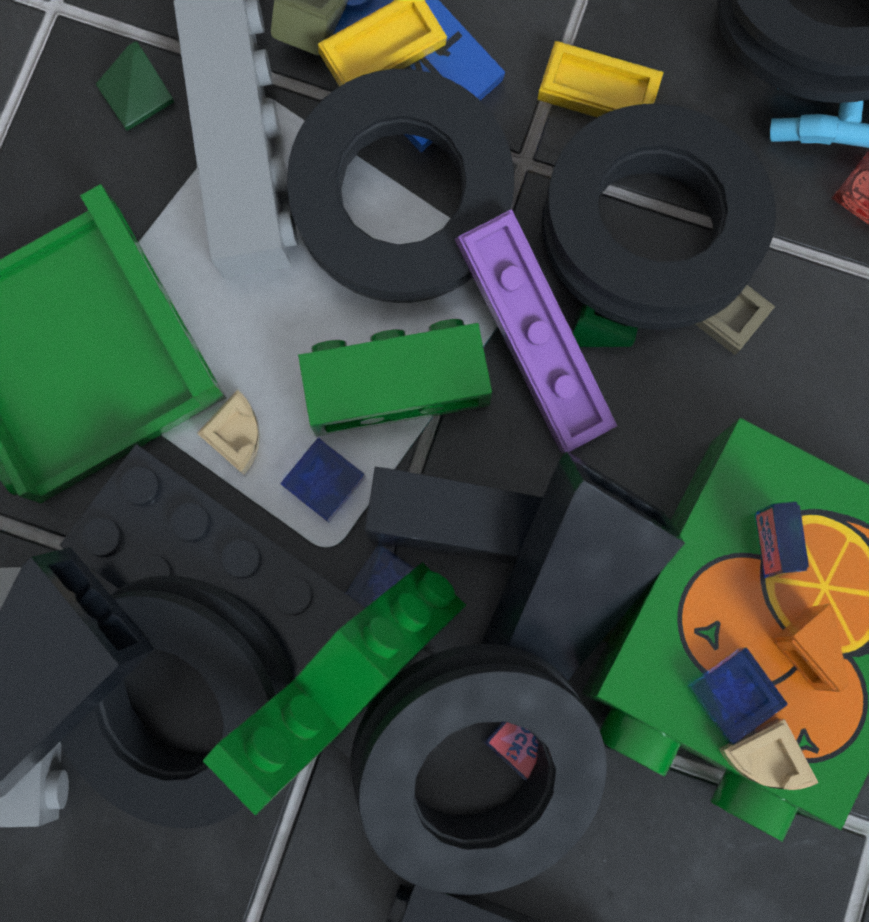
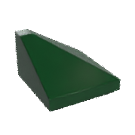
M137 41L126 47L96 83V86L126 131L174 103L171 94Z
M581 302L571 332L579 347H632L638 328L610 320Z

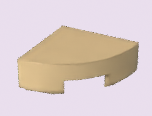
M237 389L197 434L239 472L245 475L257 455L260 431L253 408Z
M777 718L719 748L726 761L738 773L760 785L777 789L797 790L818 783L785 719Z

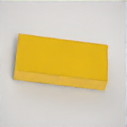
M394 0L318 43V53L340 87L352 79L372 72L404 69L445 46L447 35L425 0Z
M555 41L537 100L598 118L610 111L638 104H654L664 72Z

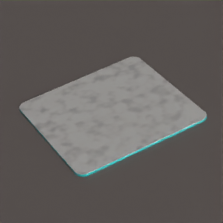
M266 98V103H275L281 129V137L272 139L274 156H283L287 170L293 143L305 120L277 101ZM356 155L348 165L341 189L344 208L353 223L374 239L394 244L422 241L443 229L450 218L359 156ZM196 168L141 238L139 244L219 383L226 399L165 432L162 436L314 545L323 548L334 547L347 537L368 508L375 466L396 469L433 416L316 437L309 424L298 354L312 352L311 347L313 345L329 340H343L347 342V346L371 342L370 337L373 334L385 330L400 329L404 330L406 335L428 332L430 325L447 319H462L464 325L479 323L484 347L498 326L474 278L440 297L413 303L382 302L354 293L332 279L318 265L305 246L297 226L298 245L289 247L292 267L223 278L210 259L198 168ZM287 191L280 192L283 211L291 210ZM237 389L253 408L260 431L257 455L245 475L239 472L197 434ZM320 445L362 477L329 519L287 487Z

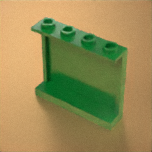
M102 184L80 195L88 209L87 212L0 259V481L13 496L19 495L40 504L129 454L136 444L141 447L226 399L224 392L120 208Z

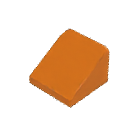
M830 604L808 608L774 637L778 648L815 690L842 692L849 686L836 619Z

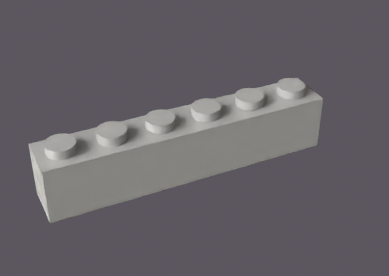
M174 0L210 259L223 278L292 267L289 247L298 245V238L291 210L283 211L280 192L287 191V170L283 156H274L272 139L281 137V129L275 103H266L264 86L272 85L273 78L266 49L258 50L256 34L265 33L259 0Z

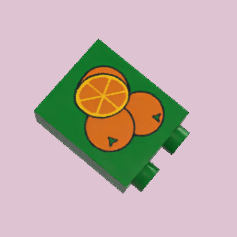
M739 418L711 441L670 520L685 544L618 621L582 694L610 709L600 728L605 745L663 777L666 776L679 748L686 750L724 771L710 803L783 842L797 812L842 830L869 773V484ZM772 508L781 570L765 575L756 515ZM830 604L833 609L849 686L842 692L815 690L775 644L776 640L774 637L812 606ZM741 653L777 703L730 736L705 677L735 655ZM777 718L785 719L818 783L797 790L777 789L760 785L738 773L726 761L719 748Z

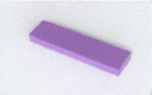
M512 209L455 238L465 262L561 453L570 452L617 427L611 411Z

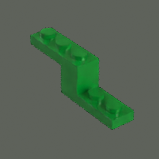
M422 562L343 625L288 686L223 738L204 758L203 762L256 816L369 705L385 686L463 610L466 604L455 594L454 588L445 577L431 571Z

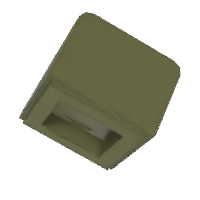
M274 0L271 35L279 41L314 55H320L318 53V43L333 35L348 0Z

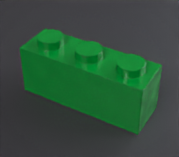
M447 319L430 325L428 332L406 335L405 331L400 329L385 330L373 334L370 337L371 342L347 346L346 341L329 340L313 345L311 347L312 352L298 354L309 424L316 437L490 406L492 389L479 323L464 325L462 319Z

